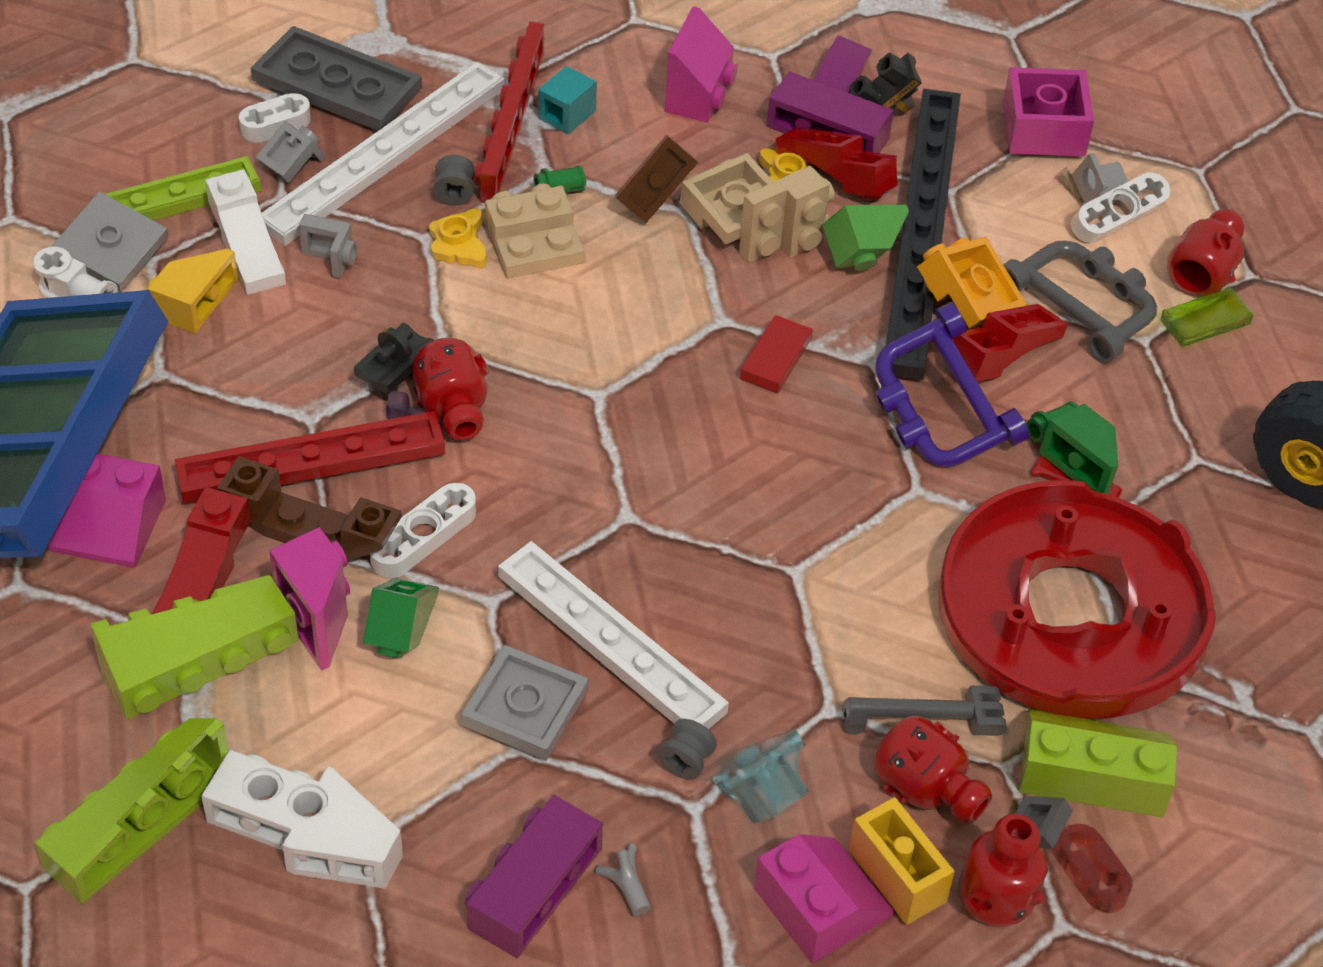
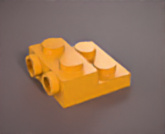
M986 236L971 241L968 237H963L948 247H945L944 243L938 244L922 255L925 261L917 266L925 279L927 288L933 293L936 300L939 302L952 298L969 329L982 325L989 312L1027 306V303Z

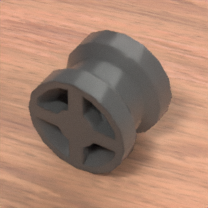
M448 155L437 162L434 194L438 200L448 205H461L472 198L475 167L472 161L461 155Z
M678 719L670 730L671 739L664 741L658 749L657 758L661 765L673 775L687 780L696 779L704 768L703 759L713 754L717 741L711 731L701 723L691 719Z

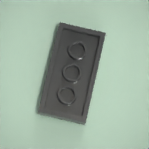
M292 26L250 68L251 79L255 82L285 94H301L309 100L310 104L377 131L389 124L422 89V76L295 26Z

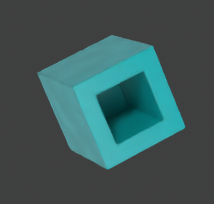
M565 66L538 89V119L569 135L596 111L597 81Z

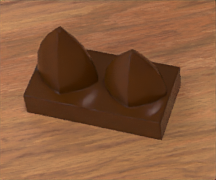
M666 134L615 194V197L647 223L697 165L698 161Z

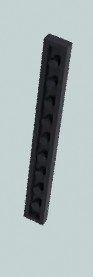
M923 88L906 202L909 213L903 223L886 346L890 342L932 321L935 296L927 288L925 279L917 266L925 261L922 255L926 251L942 243L961 93ZM929 342L894 360L892 364L894 375L923 380Z

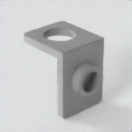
M1095 153L1088 154L1072 173L1084 203L1128 182L1119 162L1100 165Z

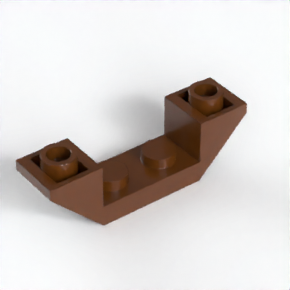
M240 456L236 458L217 487L219 491L248 498L250 524L262 536L286 543L320 527L330 542L337 541L346 555L347 562L382 550L402 517L401 510L362 497L359 498L351 513L347 515L282 493L279 469Z

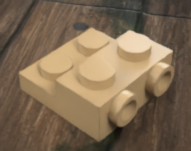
M746 153L737 158L725 160L714 168L700 174H693L682 181L679 203L701 229L710 226L725 244L739 239L741 235L744 195L773 181L753 158Z
M808 166L745 194L739 246L740 256L747 263H750L763 256H769L778 249H782L791 258L822 244L824 234L822 224L829 219L826 213L827 203L834 199V190L831 183L827 179L822 178L811 166Z
M539 184L527 193L513 195L508 191H502L495 194L492 199L485 200V224L507 279L585 263V250L574 227V212L563 186L551 188L548 184Z

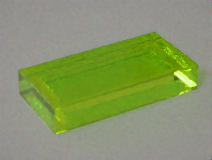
M1230 287L1217 293L1162 311L1160 321L1183 348L1250 325L1254 314Z

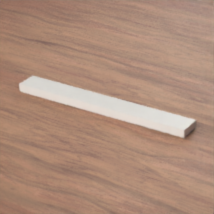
M479 62L474 63L263 211L261 214L269 235L284 246L288 245L300 236L299 223L304 214L323 218L330 215L500 93L503 84L505 85V78Z

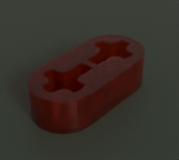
M1086 824L1069 825L1062 831L1056 848V858L1060 866L1094 909L1103 913L1120 911L1125 907L1133 887L1129 872L1100 833L1093 827ZM1072 843L1078 848L1086 846L1089 849L1087 856L1081 850L1073 852L1071 850ZM1101 880L1106 886L1115 884L1118 887L1116 893L1114 894L1109 888L1101 890L1099 888Z

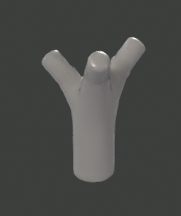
M629 844L627 850L622 849L618 851L620 868L598 865L596 867V874L610 878L622 890L633 916H641L647 913L651 906L636 870L635 854L637 846Z

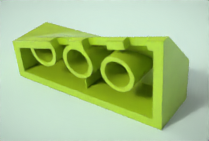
M270 575L215 589L211 598L198 601L192 599L191 596L175 600L172 609L150 614L147 608L128 613L129 621L110 626L106 619L90 623L103 680L126 720L141 713L151 712L158 708L160 704L182 694L195 692L206 683L228 673H236L248 664L267 655L280 653L291 644L299 641L295 612Z
M188 718L176 729H171L164 733L157 744L139 759L128 762L121 769L119 775L103 788L88 794L77 809L62 821L51 824L43 832L41 838L34 842L43 870L81 904L92 897L203 804L202 794L229 752L224 724L217 718Z

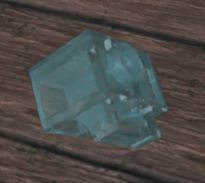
M796 729L774 735L760 747L757 742H754L737 752L732 757L733 762L714 775L712 779L722 794L733 797L742 806L753 824L774 819L810 792L801 779L797 768L798 756L806 744Z

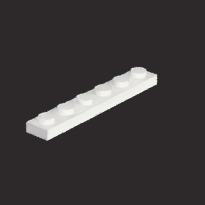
M532 541L498 565V577L674 724L678 719L685 718L701 723L710 729L728 713V701Z

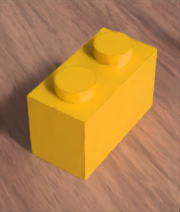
M895 797L854 819L848 851L906 925L947 903L955 871Z

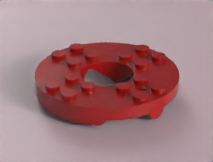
M1053 480L1025 484L1008 489L982 503L968 515L952 536L945 553L939 580L938 600L942 622L950 641L967 665L988 684L998 687L1001 693L1024 705L1044 712L1076 718L1102 719L1130 715L1149 709L1177 693L1189 682L1204 659L1214 631L1216 615L1207 575L1199 559L1190 548V537L1182 524L1175 520L1163 522L1143 508L1121 498L1093 491L1090 486L1081 481ZM1058 566L1080 567L1098 573L1113 584L1121 596L1125 612L1122 622L1114 625L1088 621L1074 626L1054 627L1038 623L1035 620L1029 602V582L1039 573Z

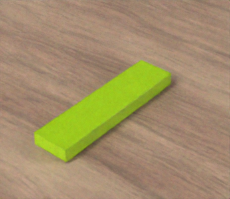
M245 156L106 193L105 195L154 221L209 206L205 179L245 170L255 193L261 191V183L249 157Z

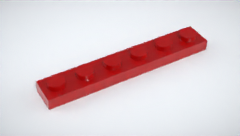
M529 21L525 36L518 37L516 46L517 60H511L508 70L509 85L503 84L501 89V110H495L493 113L491 125L493 134L492 136L487 135L485 137L483 146L484 162L478 161L475 169L474 184L480 186L482 203H485V200L492 199L495 194L501 191L544 55V23Z
M436 411L174 460L184 504L198 501L205 487L217 490L218 485L238 456L279 469L280 484L285 485L445 454V441Z

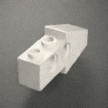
M229 750L202 794L207 823L283 850L286 871L295 875L386 889L403 857L401 830L329 766H327L318 782L305 772L285 770L270 764L261 756L255 754L244 755ZM271 796V798L267 800H257L261 797ZM309 812L317 813L310 817L302 816L303 814Z

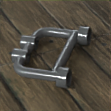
M1067 240L1055 241L1022 262L1011 259L1003 264L1019 292L1030 285L1094 331L1089 336L1087 345L1091 355L1101 363H1110L1120 356L1124 351V342L1149 325L1157 315L1156 301L1144 289L1146 279L1143 273L1136 268H1130L1124 273L1118 271L1113 267L1115 264L1113 253L1104 246L1098 247L1091 252L1076 242ZM1057 257H1070L1081 264V269L1086 276L1092 279L1100 277L1111 285L1112 291L1117 298L1124 301L1131 299L1140 306L1141 310L1115 327L1038 272V270Z

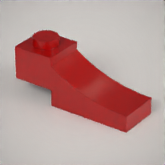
M797 127L776 138V153H794L799 155L804 161L821 168L843 185L844 193L858 194L862 200H876L882 198L883 193L898 186L896 155L863 151V140L860 135Z
M1033 304L989 312L982 327L967 330L966 333L954 338L953 342L979 383L984 380L1001 377L1003 370L1024 354L1043 344L1062 339L1068 323L1040 304Z
M208 487L204 488L187 519V530L177 560L152 614L170 610L173 608L175 600L189 596L198 601L210 599L215 589L224 587L235 566L233 553L251 522L248 498Z

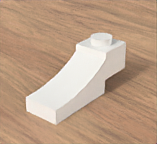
M245 170L205 179L208 202L221 229L222 242L226 249L235 252L237 274L246 295L286 285L285 272L267 231L257 202V195Z

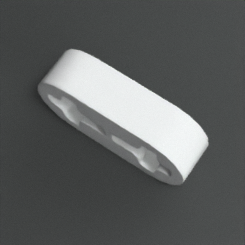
M290 93L244 108L238 117L241 136L249 142L260 143L270 140L284 121L297 130L302 125L307 127L311 121L309 100L301 94Z

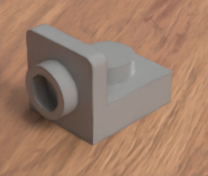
M284 121L255 158L267 169L290 183L310 156L322 162L326 155L317 146L320 139L312 131L303 125L297 130Z

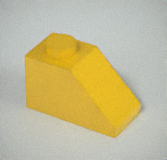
M223 249L170 261L159 275L154 276L150 280L147 290L150 291L167 318V324L194 334L197 333L238 281L235 252L230 249Z

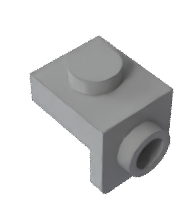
M304 214L299 223L302 254L331 260L332 277L341 279L347 265L352 266L357 255V242L352 241L351 223Z

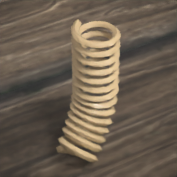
M1068 167L1062 169L1059 175L1065 181L1064 183H1066L1067 188L1079 201L1083 200Z

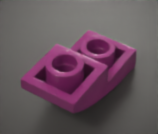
M838 35L824 58L814 81L851 94L850 84L862 74L872 49Z

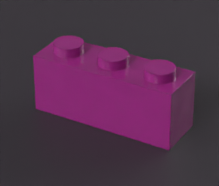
M789 71L769 97L766 127L784 134L799 127L860 135L863 140V151L880 153L890 138L894 110Z
M554 794L542 809L536 807L526 819L523 833L514 844L507 843L501 849L495 860L494 869L485 880H477L470 888L465 898L467 929L518 959L602 850L603 823Z

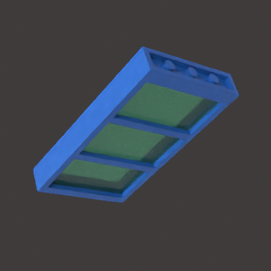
M149 290L7 301L1 311L0 558L41 557L168 323L167 318Z

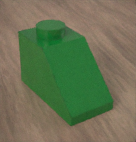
M1082 404L1049 419L1039 454L1074 481L1085 482L1093 491L1109 495L1118 468L1116 427L1087 405Z
M395 577L372 588L363 643L376 646V653L389 657H403L404 652L409 653L419 647L437 599L439 587Z

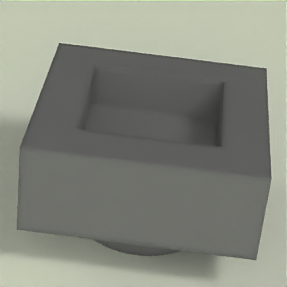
M1024 796L1015 814H1022L1035 822L1040 831V848L1054 849L1073 810L1064 798Z

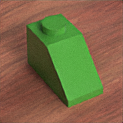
M845 205L825 221L822 226L836 268L854 267L856 271H863L875 266L878 263L877 259L891 249L909 213L907 205Z

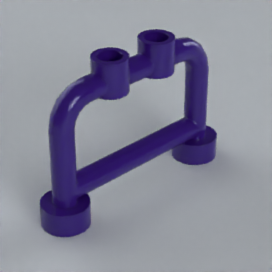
M952 302L935 310L937 319L890 342L879 353L876 359L875 372L882 388L875 391L877 400L886 414L895 410L902 421V424L896 426L895 429L903 446L907 450L916 446L919 453L928 462L938 467L950 468L960 465L1007 440L1012 446H1016L1030 439L1028 428L1015 408L997 416L952 339L966 333L967 329L959 310ZM931 340L934 341L986 430L985 433L951 450H941L934 444L926 424L920 415L916 413L900 380H897L892 370L894 360Z

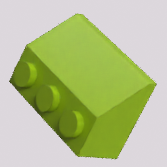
M1028 709L1019 792L1043 797L1064 798L1066 801L1164 817L1175 787L1177 745L1170 733Z

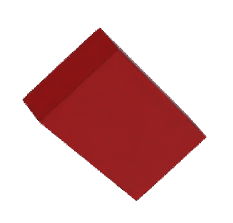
M775 315L740 370V379L779 393L811 341L813 329Z

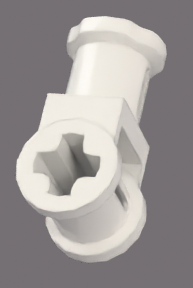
M57 246L47 247L37 252L33 258L34 269L41 277L38 286L39 291L44 298L117 292L116 283L105 280L100 281L88 275L86 265L72 258L64 248Z

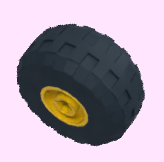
M1300 381L1283 389L1265 407L1255 424L1253 443L1255 444L1260 467L1265 470L1268 479L1274 485L1282 489L1284 494L1303 502L1305 505L1323 507V381Z

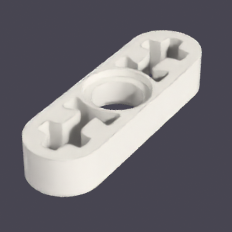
M1144 173L1085 203L1071 220L1072 231L1080 240L1087 243H1095L1157 211L1170 196L1169 184L1164 177L1157 173ZM1143 190H1152L1154 194L1145 196L1141 201L1138 197ZM1112 200L1124 202L1129 208V215L1118 213L1112 205ZM1100 214L1103 217L1098 225H1089L1086 220L1092 221L1098 218Z
M462 483L447 484L404 515L383 549L370 554L372 570L384 578L402 576L470 524L476 516V496L474 491ZM419 524H429L436 529L428 536H418L411 531ZM398 552V557L392 556ZM387 553L388 555L383 558L382 554Z

